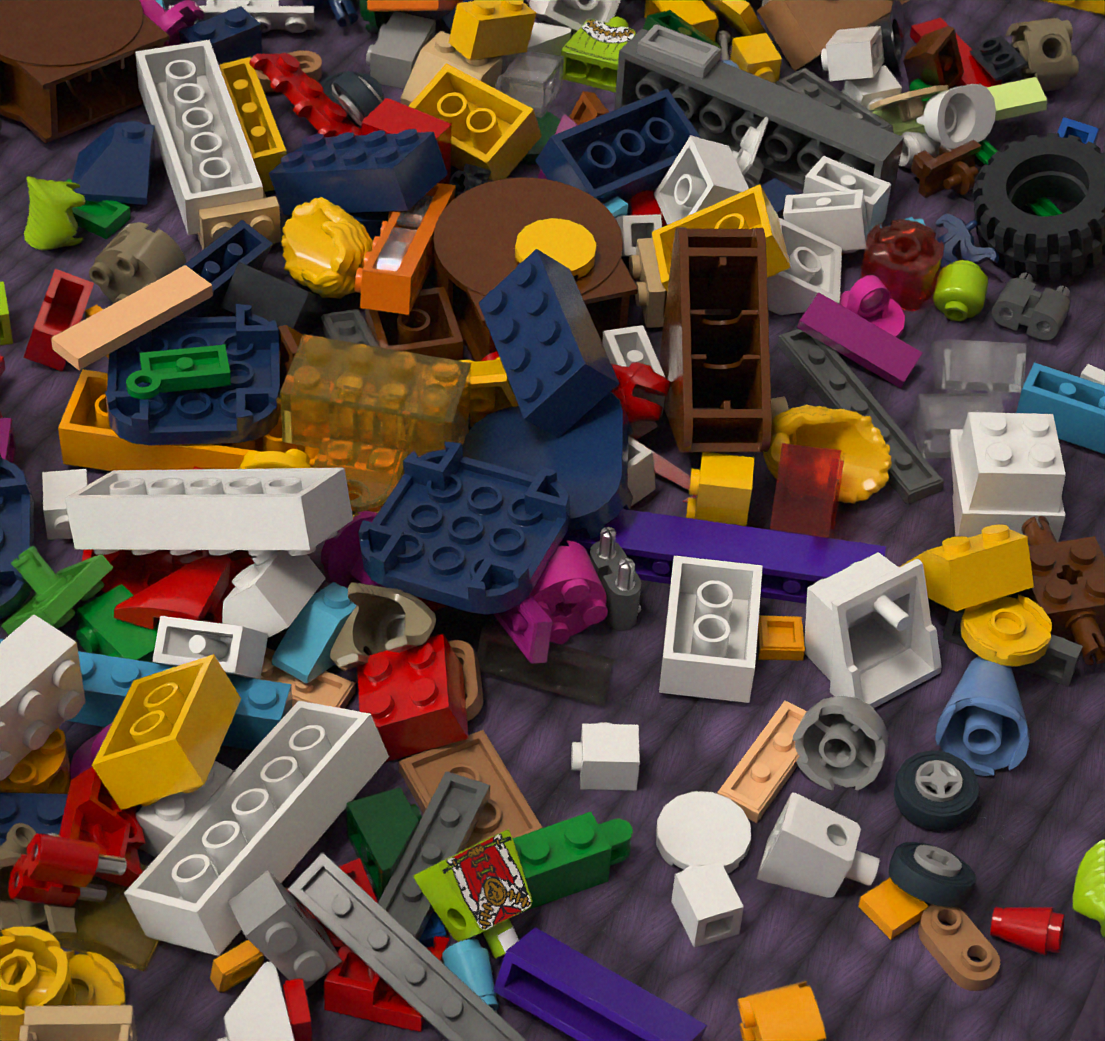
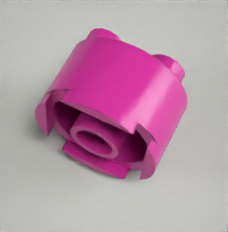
M567 541L569 546H558L530 593L553 621L549 642L551 647L564 644L570 636L583 631L592 624L601 622L608 614L606 592L586 549L574 541Z

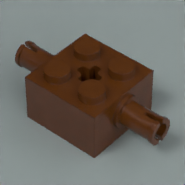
M445 287L420 290L409 315L365 309V321L391 369L392 382L381 384L382 389L415 384L419 401L424 406H430L427 391L425 390V381L440 365L455 364L463 360V339Z
M1039 516L1038 521L1041 527H1039L1036 518L1032 517L1023 523L1021 531L1023 535L1027 536L1030 545L1029 553L1034 587L1010 594L1009 596L1017 599L1018 595H1021L1038 604L1051 619L1052 635L1083 646L1081 653L1087 665L1094 664L1091 654H1093L1096 663L1101 664L1105 661V556L1095 536L1057 542L1046 517Z

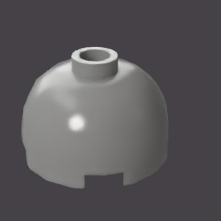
M836 696L822 699L805 713L793 735L795 748L800 756L796 761L798 767L811 781L829 790H834V784L846 788L856 786L855 790L864 788L875 780L887 757L889 735L883 719L871 705L858 698Z

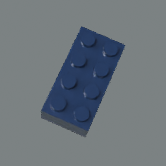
M665 89L551 136L535 161L548 180L576 187L590 194L602 204L617 196L623 201H627L639 192L657 188L689 137H701L669 90Z
M416 129L404 130L398 134H386L385 131H375L360 136H355L353 132L343 133L336 137H324L323 134H314L305 138L302 141V146L296 151L283 156L281 163L269 172L284 215L292 214L297 205H302L304 202L310 203L312 199H318L321 196L334 205L340 206L347 213L408 211L448 174L435 133L417 132Z
M534 250L479 302L523 418L559 438L619 385V381L570 269L540 250Z

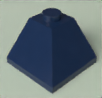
M138 121L116 122L78 154L72 182L79 184L81 188H76L73 191L84 195L85 201H118L120 203L147 205L155 167V125L143 124Z

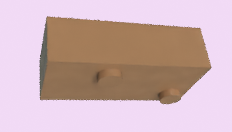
M771 0L757 11L793 70L796 71L821 56L822 49L826 48V44L837 30L867 27L868 24L890 14L894 0ZM900 0L901 5H903V4H905L906 2L909 1V0Z

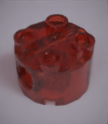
M891 220V225L883 228L882 223L874 226L867 234L860 279L869 275L878 276L889 290L890 299H893L906 311L919 310L922 307V303L929 300L934 294L939 269L942 264L944 244L942 240L939 243L935 239V231L917 221Z

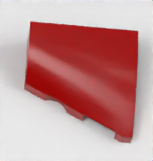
M208 556L198 558L118 604L114 609V618L152 630L160 616L202 621L207 612H214L229 585L231 559Z
M90 767L70 781L59 836L97 843L99 854L125 858L127 866L123 875L96 871L94 875L99 878L130 887L144 872L141 869L137 851L138 847L145 844L143 830L136 818L137 805L120 810L94 768Z
M434 937L433 947H426L442 963H444L442 953L449 947L450 938ZM347 946L340 947L338 955L342 961L328 972L325 979L324 1010L421 1032L426 1020Z

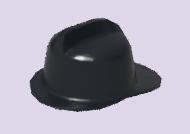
M894 0L890 15L868 24L867 27L881 26L884 63L882 66L886 65L888 69H898V73L901 75L900 62L904 45V17L900 0Z

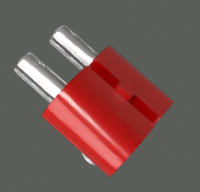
M36 833L27 846V855L22 854L12 869L9 879V896L11 899L70 908L77 899L102 903L106 898V887L89 882L96 871L123 875L127 866L126 860L121 857L99 854L97 843L63 838L53 833L48 835Z

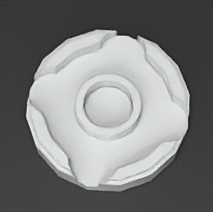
M693 791L677 796L664 806L657 820L656 846L663 859L669 865L673 866L674 863L683 870L695 864L706 865L721 861L726 873L729 874L739 866V862L746 857L750 848L751 825L743 809L731 799L713 792Z

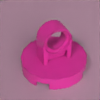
M139 0L142 5L143 14L170 35V40L163 42V47L180 45L179 31L195 25L194 23L197 18L204 20L203 10L193 0L179 2L168 11H165L155 0Z
M869 275L863 277L853 285L850 291L840 294V305L899 339L904 330L905 315L901 306L890 297L889 290L878 276Z

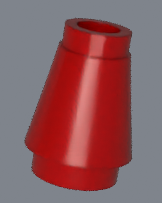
M995 907L990 935L1000 937L1002 940L1045 956L1047 951L1059 953L1064 932L1065 914L1055 913L1053 907Z

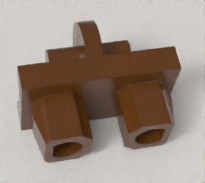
M975 140L955 149H947L941 144L935 158L925 150L915 154L911 172L920 179L918 193L927 198L944 189H953L960 195L972 191L975 184L974 178L978 175V170L975 166V156L981 150V145Z

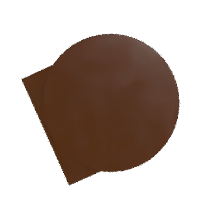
M0 0V114L24 123L44 143H48L144 104L138 86L135 52L163 47V42L170 40V35L143 14L142 5L139 0Z
M508 178L487 182L467 190L451 201L443 210L434 230L433 288L445 287L463 339V345L467 347L473 361H481L488 354L497 352L479 302L520 264L519 261L517 263L515 258L517 235L525 226L538 220L551 218L570 220L582 225L593 235L596 242L594 266L583 277L573 276L602 343L604 331L627 328L630 295L638 294V288L621 258L623 239L618 222L599 200L576 187L553 180Z

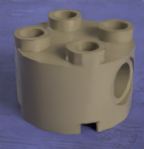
M1058 18L1010 25L1006 37L1012 36V47L1028 62V65L1021 69L1024 79L1037 77L1043 92L1065 89L1070 78L1077 77L1079 65L1076 56L1072 55L1070 41L1072 40L1073 30L1069 20L1061 21Z
M142 222L128 224L95 258L94 265L89 269V277L115 304L172 273L186 263V258L179 245L167 233L159 228L153 233L145 229L149 224Z

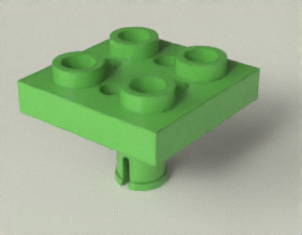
M35 546L29 547L18 556L19 560L18 558L14 559L11 565L18 570L36 593L7 619L1 627L10 635L31 616L36 615L58 629L74 616L75 612L72 607L80 599L86 601L103 588L105 584L101 579L113 568L103 554H100L55 573L38 553Z

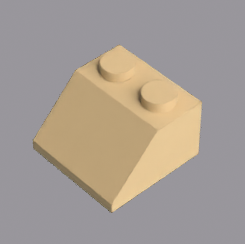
M440 31L420 50L402 93L401 104L409 106L446 63L501 92L503 56L470 61L448 43L450 34Z

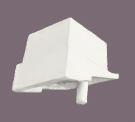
M968 412L964 429H950L949 434L954 492L955 537L964 536L969 538L982 534L981 530L983 528L998 524L1007 525L1009 529L1023 534L1021 531L1023 523L1035 517L1039 527H1041L1038 518L1043 516L1048 520L1051 531L1058 542L1065 519L1061 496L1066 474L1053 414Z
M878 552L862 561L853 563L848 568L826 579L817 581L814 585L807 588L804 653L830 680V693L834 697L847 696L858 698L871 705L872 708H875L941 673L942 666L937 629L931 624L923 562L918 558L898 567Z

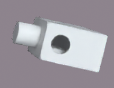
M792 792L767 840L757 879L830 898L835 896L845 877L871 886L876 876L880 859L856 850L861 831L858 823Z

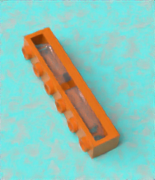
M437 183L408 211H389L388 221H383L380 236H375L372 252H366L363 268H358L356 272L355 292L361 293L360 308L410 314L433 265L434 230L437 220L448 204L455 199L456 185Z

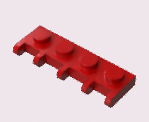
M288 53L256 54L250 59L249 65L254 70H261L271 80L270 87L275 92H282L295 106L293 111L297 116L305 117L318 130L317 134H323L324 137H336L347 132H353L355 136L362 135V129L356 127L346 116L347 113L344 108L330 100L323 92L322 85L310 78L300 68V63L295 57Z

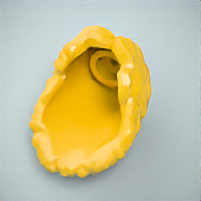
M322 196L318 199H312L310 203L304 202L302 205H297L292 212V218L287 219L283 227L284 235L282 236L281 243L284 249L283 257L286 260L284 270L288 271L294 280L303 286H307L313 293L319 294L322 298L341 299L345 295L348 296L354 293L357 269L363 268L366 252H372L373 240L367 233L366 228L358 220L354 219L353 216L344 211V209H341L340 206L334 205Z
M808 404L788 409L772 419L770 448L768 452H763L768 470L790 490L800 495H808L810 497H817L820 500L826 499L833 502L841 501L855 504V502L869 499L873 493H877L885 486L889 480L888 469L892 466V456L889 455L890 446L886 444L880 429L874 427L870 416H863L850 410L829 409Z

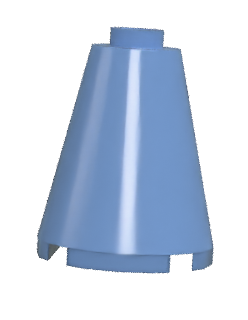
M980 656L970 662L938 719L935 736L937 746L940 745L943 752L950 753L964 760L974 770L975 775L991 776L995 774L997 769L1009 766V770L1017 767L1027 755L1030 741L1029 727L1011 666L987 661Z

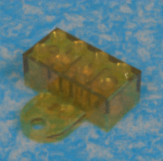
M303 334L280 392L282 442L319 448L313 468H345L348 492L360 496L357 499L350 500L353 517L360 515L358 512L367 510L378 513L404 475L403 460L411 452H416L419 457L428 452L445 450V441L461 442L470 413L471 363Z

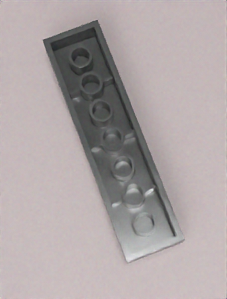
M641 29L619 50L615 110L668 89L702 139L728 145L731 152L734 150L737 153L742 148L740 143L751 126L757 129L763 119L767 117L769 119L756 156L761 159L764 166L762 173L804 190L805 176L823 156H826L890 183L889 200L893 197L904 137L722 61H718L702 79L637 54L638 42L649 32L645 29Z

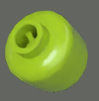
M958 260L943 267L938 275L933 295L934 305L948 319L954 321H963L966 318H972L980 314L984 307L989 286L988 277L977 264L967 260Z

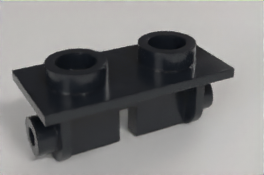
M1002 35L996 38H989L983 41L979 47L970 51V55L996 82L1001 80L1002 84L1024 80L1021 69L1027 66L1028 62Z

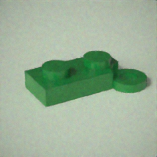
M224 344L139 353L141 370L130 374L126 380L128 394L137 399H150L158 395L159 392L167 393L230 386L231 375L226 346ZM142 382L151 384L147 387L137 386V384Z

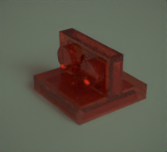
M782 443L770 529L833 538L845 452L836 449H822Z

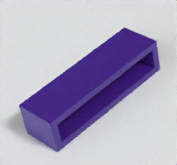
M536 927L507 949L493 989L497 994L578 1041H701L707 1028L706 1024Z

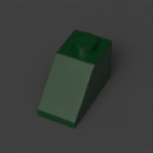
M401 787L347 803V838L357 857H360L366 874L370 876L373 888L379 899L422 818L416 804H409Z

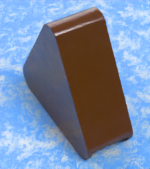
M676 227L659 364L665 378L671 381L668 395L665 396L664 410L680 452L769 451L772 417L766 238L763 228L687 229L686 227Z

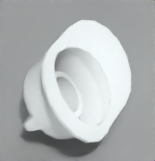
M982 84L955 87L930 97L926 103L924 115L916 118L918 124L924 125L925 131L931 139L940 142L947 149H955L972 140L980 142L991 132L995 122L996 106L994 97L989 89Z

